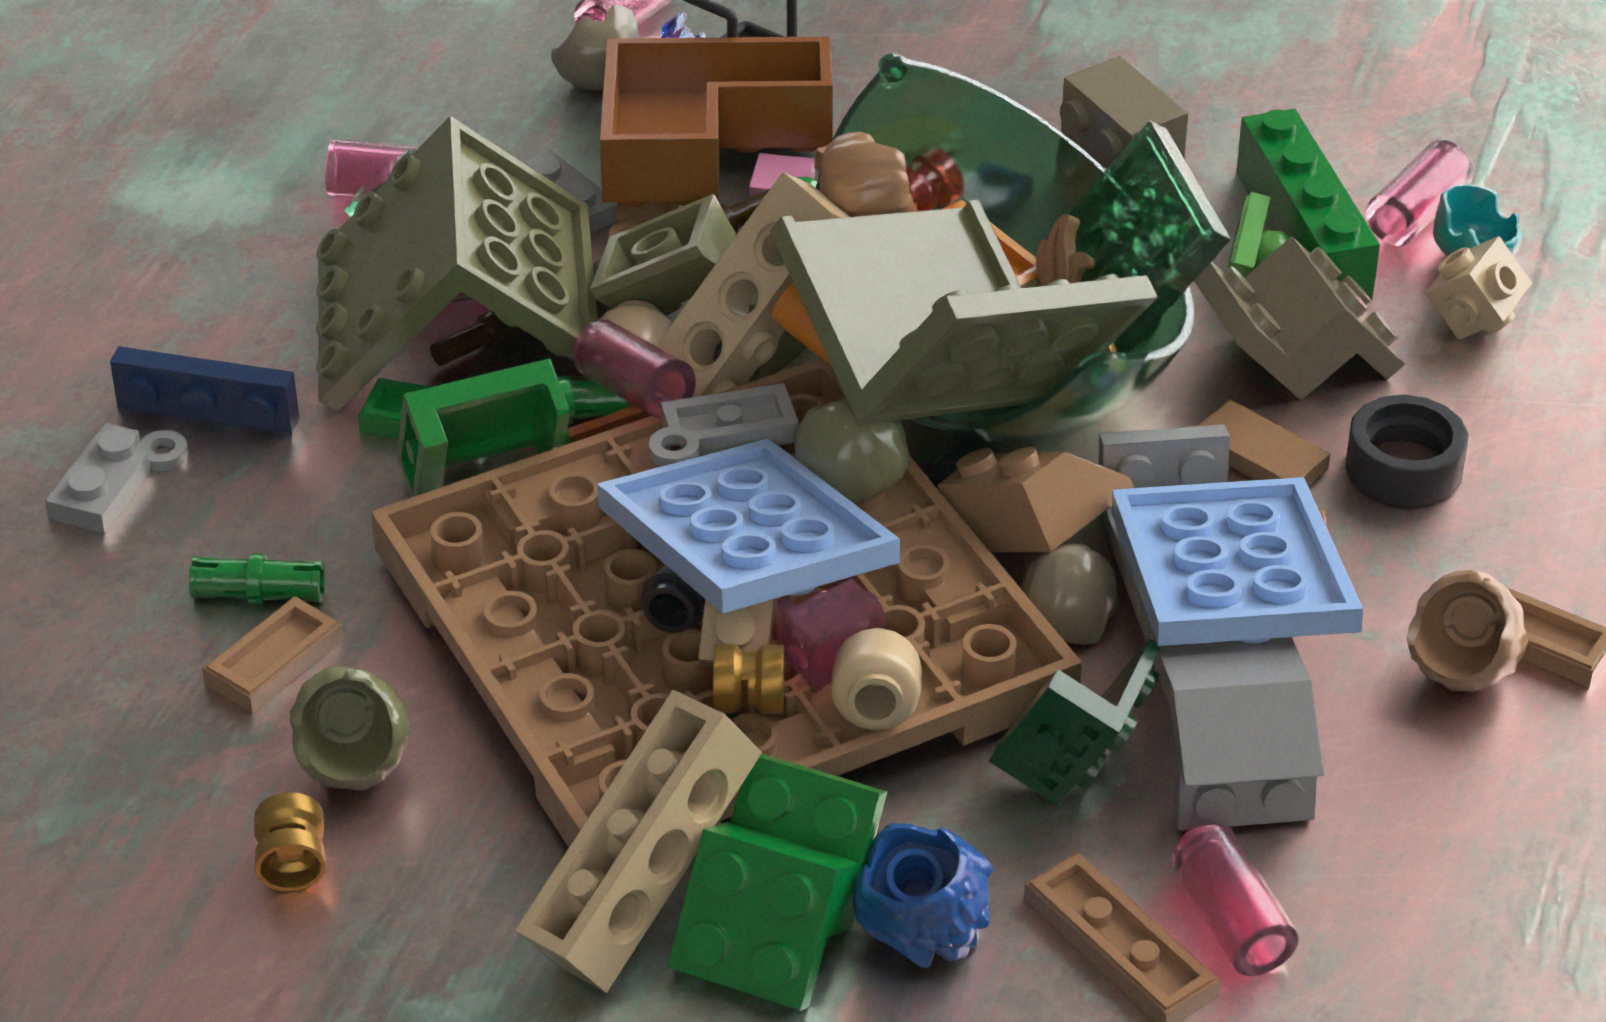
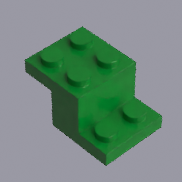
M761 754L738 790L731 821L703 828L668 968L798 1010L809 1007L827 937L848 930L853 926L855 918L852 903L854 881L864 865H867L868 852L877 834L887 791Z

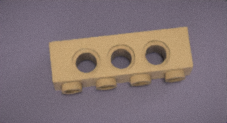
M785 172L781 173L639 369L672 401L717 394L744 385L756 369L765 364L774 355L778 347V339L785 329L772 320V310L782 293L793 284V280L770 233L771 228L781 216L792 215L795 222L850 217L812 184ZM758 292L757 305L753 311L749 312L750 301L754 294ZM722 341L721 354L714 362L715 348Z
M672 690L515 931L556 966L607 993L696 856L703 828L716 825L762 752L724 713Z

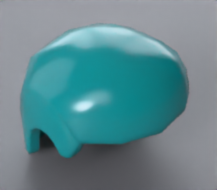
M1471 184L1452 185L1442 192L1439 198L1433 225L1434 241L1441 251L1449 256L1461 248L1468 247L1470 249L1499 236L1512 255H1514L1520 249L1523 239L1521 229L1518 226L1519 215L1513 213L1509 218L1502 215L1498 205L1499 196L1497 192L1491 189Z

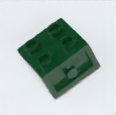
M1149 638L1102 696L1097 695L1086 686L1057 669L998 742L989 762L1057 806L1075 785L1084 790L1087 789L1106 760L1107 755L1103 753L1107 748L1116 754L1134 730L1138 718L1129 712L1132 706L1139 708L1159 678L1160 674L1151 669L1161 646H1158L1156 641Z

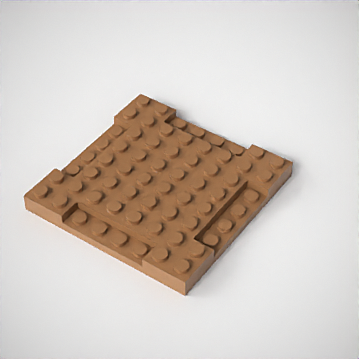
M817 359L720 392L724 393L784 383L799 425L810 408L845 397L833 368L822 359ZM661 413L371 511L376 552L426 628L433 625L436 626L535 778L536 798L568 848L672 690L713 708V667L700 666L699 662L703 618L697 625L679 633L661 631L647 620L643 611L642 589L647 580L665 564L598 507L597 483L660 467L653 463L649 457V439L653 433L663 428ZM794 443L778 445L794 457ZM668 445L664 447L669 451L681 450L680 446ZM910 457L909 469L894 486L856 505L900 538V563L817 586L814 591L805 595H786L777 598V615L773 618L771 645H784L783 714H764L755 706H741L738 709L737 716L732 718L731 721L762 754L838 776L949 732H953L964 746L1008 729L1019 718L1057 669L1081 684L1082 662ZM873 628L895 631L908 639L919 654L922 669L921 694L917 708L905 722L892 729L878 731L858 728L845 720L835 707L831 692L832 667L837 650L848 637L861 630ZM738 791L716 825L721 824V820L732 817Z

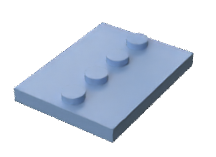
M769 438L597 483L598 507L666 566L676 572L680 578L722 614L786 595H805L814 591L817 586L900 563V538Z
M1304 477L1112 490L1111 512L1158 646L1225 641L1259 644L1267 642L1271 638L1362 632L1363 607Z

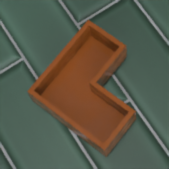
M830 37L607 39L600 130L602 202H617L619 205L626 207H637L647 202H675L685 206L711 194H714L719 201V148H732L742 153H753L763 148H789L796 152H812L820 147L827 146L833 141V81Z

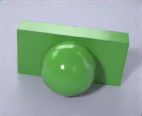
M1251 192L1250 196H1246L1227 269L1231 266L1234 267L1244 278L1291 238L1290 235L1282 231L1267 230L1263 232L1271 197Z

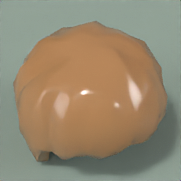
M853 132L838 136L827 145L820 159V192L848 216L859 217L918 212L917 204L913 202V198L909 193L910 186L906 173V161L902 152L896 148L874 143L875 141L872 136L863 132Z
M1476 570L1454 571L1445 574L1433 583L1418 599L1416 614L1409 625L1407 635L1411 659L1418 663L1421 672L1452 692L1468 691L1476 693L1498 682L1505 676L1514 673L1519 661L1525 654L1529 641L1521 604L1511 595L1505 585L1489 574Z

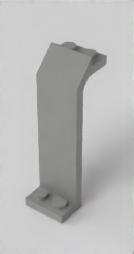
M1225 424L1099 433L1098 465L1129 476L1134 488L1228 482L1230 435ZM1111 506L1099 516L1146 641L1149 638L1156 641L1117 530ZM1271 638L1269 641L1259 644L1225 641L1161 646L1154 660V665L1160 674L1159 678L1172 715L1175 743L1173 817L1178 831L1315 820L1317 777L1324 776L1311 679L1293 638Z

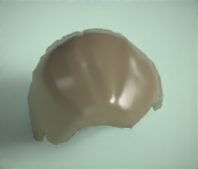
M615 4L610 7L602 21H593L589 17L581 18L566 40L560 46L551 50L552 62L559 75L577 88L589 91H603L607 39L639 38L637 21L633 11L628 10L627 7Z
M1061 544L1052 552H1043L1030 563L1021 585V590L1065 642L1088 645L1098 643L1102 638L1108 620L1111 616H1116L1120 602L1119 582L1115 569L1104 556L1083 544Z

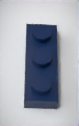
M118 346L110 360L117 408L286 434L293 433L300 419L295 377L292 371Z

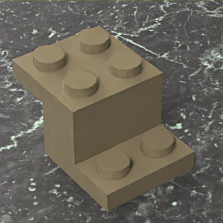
M1291 237L1245 278L1232 266L1223 272L1206 256L1188 271V274L1237 345L1300 400H1303L1356 353L1387 380L1406 365L1391 345L1399 338L1395 331L1376 311L1370 315L1367 313V306L1372 302L1369 296L1349 275L1342 281L1338 280L1337 277L1342 274L1341 271L1319 247L1309 253L1296 239Z

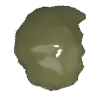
M846 396L839 400L810 408L794 434V458L855 505L861 501L873 498L879 492L890 489L909 469L910 457L906 433L900 421L859 426Z
M337 666L318 672L302 684L295 704L290 710V723L293 730L292 746L296 759L301 768L312 779H317L322 785L327 787L365 791L376 784L382 783L389 774L397 769L402 754L410 746L411 724L407 705L397 697L394 689L386 680L374 676L366 669Z

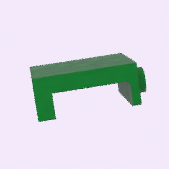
M550 358L405 393L403 395L397 459L411 497L441 488L445 467L527 446L535 447L538 454L569 444L567 427L569 417L575 416L574 396L566 379L558 381Z

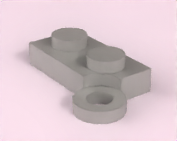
M781 383L661 402V422L663 428L653 433L649 439V457L653 463L662 467L767 438L777 445L794 443V434L799 426V421L785 384ZM668 445L680 446L681 450L669 451L664 447Z
M105 423L45 500L48 519L105 534L152 471L173 470L187 460L189 453L186 438L181 433L173 430H159L147 434L140 440L139 431ZM162 447L173 449L165 454L154 453L156 449Z

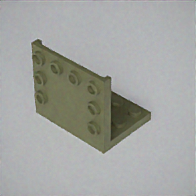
M449 116L412 155L405 154L393 167L389 179L375 193L372 191L366 193L356 205L353 215L338 230H330L323 237L317 248L318 285L316 295L318 296V322L316 332L318 334V361L316 371L318 372V401L337 412L374 378L460 292L492 310L505 324L511 327L518 326L541 340L552 353L558 356L565 355L584 368L601 354L597 301L590 290L594 280L588 204L452 116Z
M979 200L968 201L963 208L795 222L792 215L781 216L770 230L859 426L1055 401L1158 298L1147 276L1118 278L1117 275L1110 274L1089 282L1069 283L1068 280L1061 279L1041 287L1021 288Z

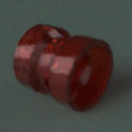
M937 147L928 148L916 155L909 167L906 166L910 186L909 193L913 198V202L917 204L918 211H930L935 207L939 209L945 208L962 197L964 193L963 176L956 162L944 150Z

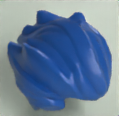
M891 823L886 825L876 835L868 852L867 865H864L854 881L852 903L856 921L872 937L890 945L922 968L930 967L935 952L945 961L964 959L968 956L970 948H977L979 929L987 928L990 922L987 879L994 868L979 851L944 827H940L937 830H929L912 824Z

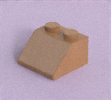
M1033 447L1021 448L1011 453L993 454L992 449L989 448L976 450L962 457L956 463L958 470L937 484L940 493L990 552H1052L1112 506V490L1134 488L1129 476L1067 452H1036Z

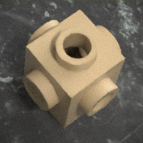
M1497 236L1473 248H1461L1446 257L1438 266L1441 274L1425 294L1435 306L1439 316L1446 321L1460 340L1479 331H1483L1485 335H1491L1509 324L1515 317L1513 308L1531 286L1532 281L1502 239Z

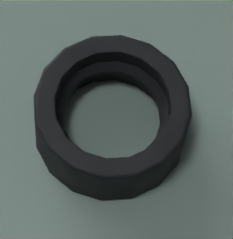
M1405 394L1380 397L1363 405L1352 417L1345 468L1351 482L1367 496L1385 504L1409 508L1433 505L1450 497L1462 483L1469 433L1462 419L1447 406L1429 398ZM1392 441L1413 442L1432 449L1438 456L1416 461L1398 459L1381 452L1375 446L1383 442Z

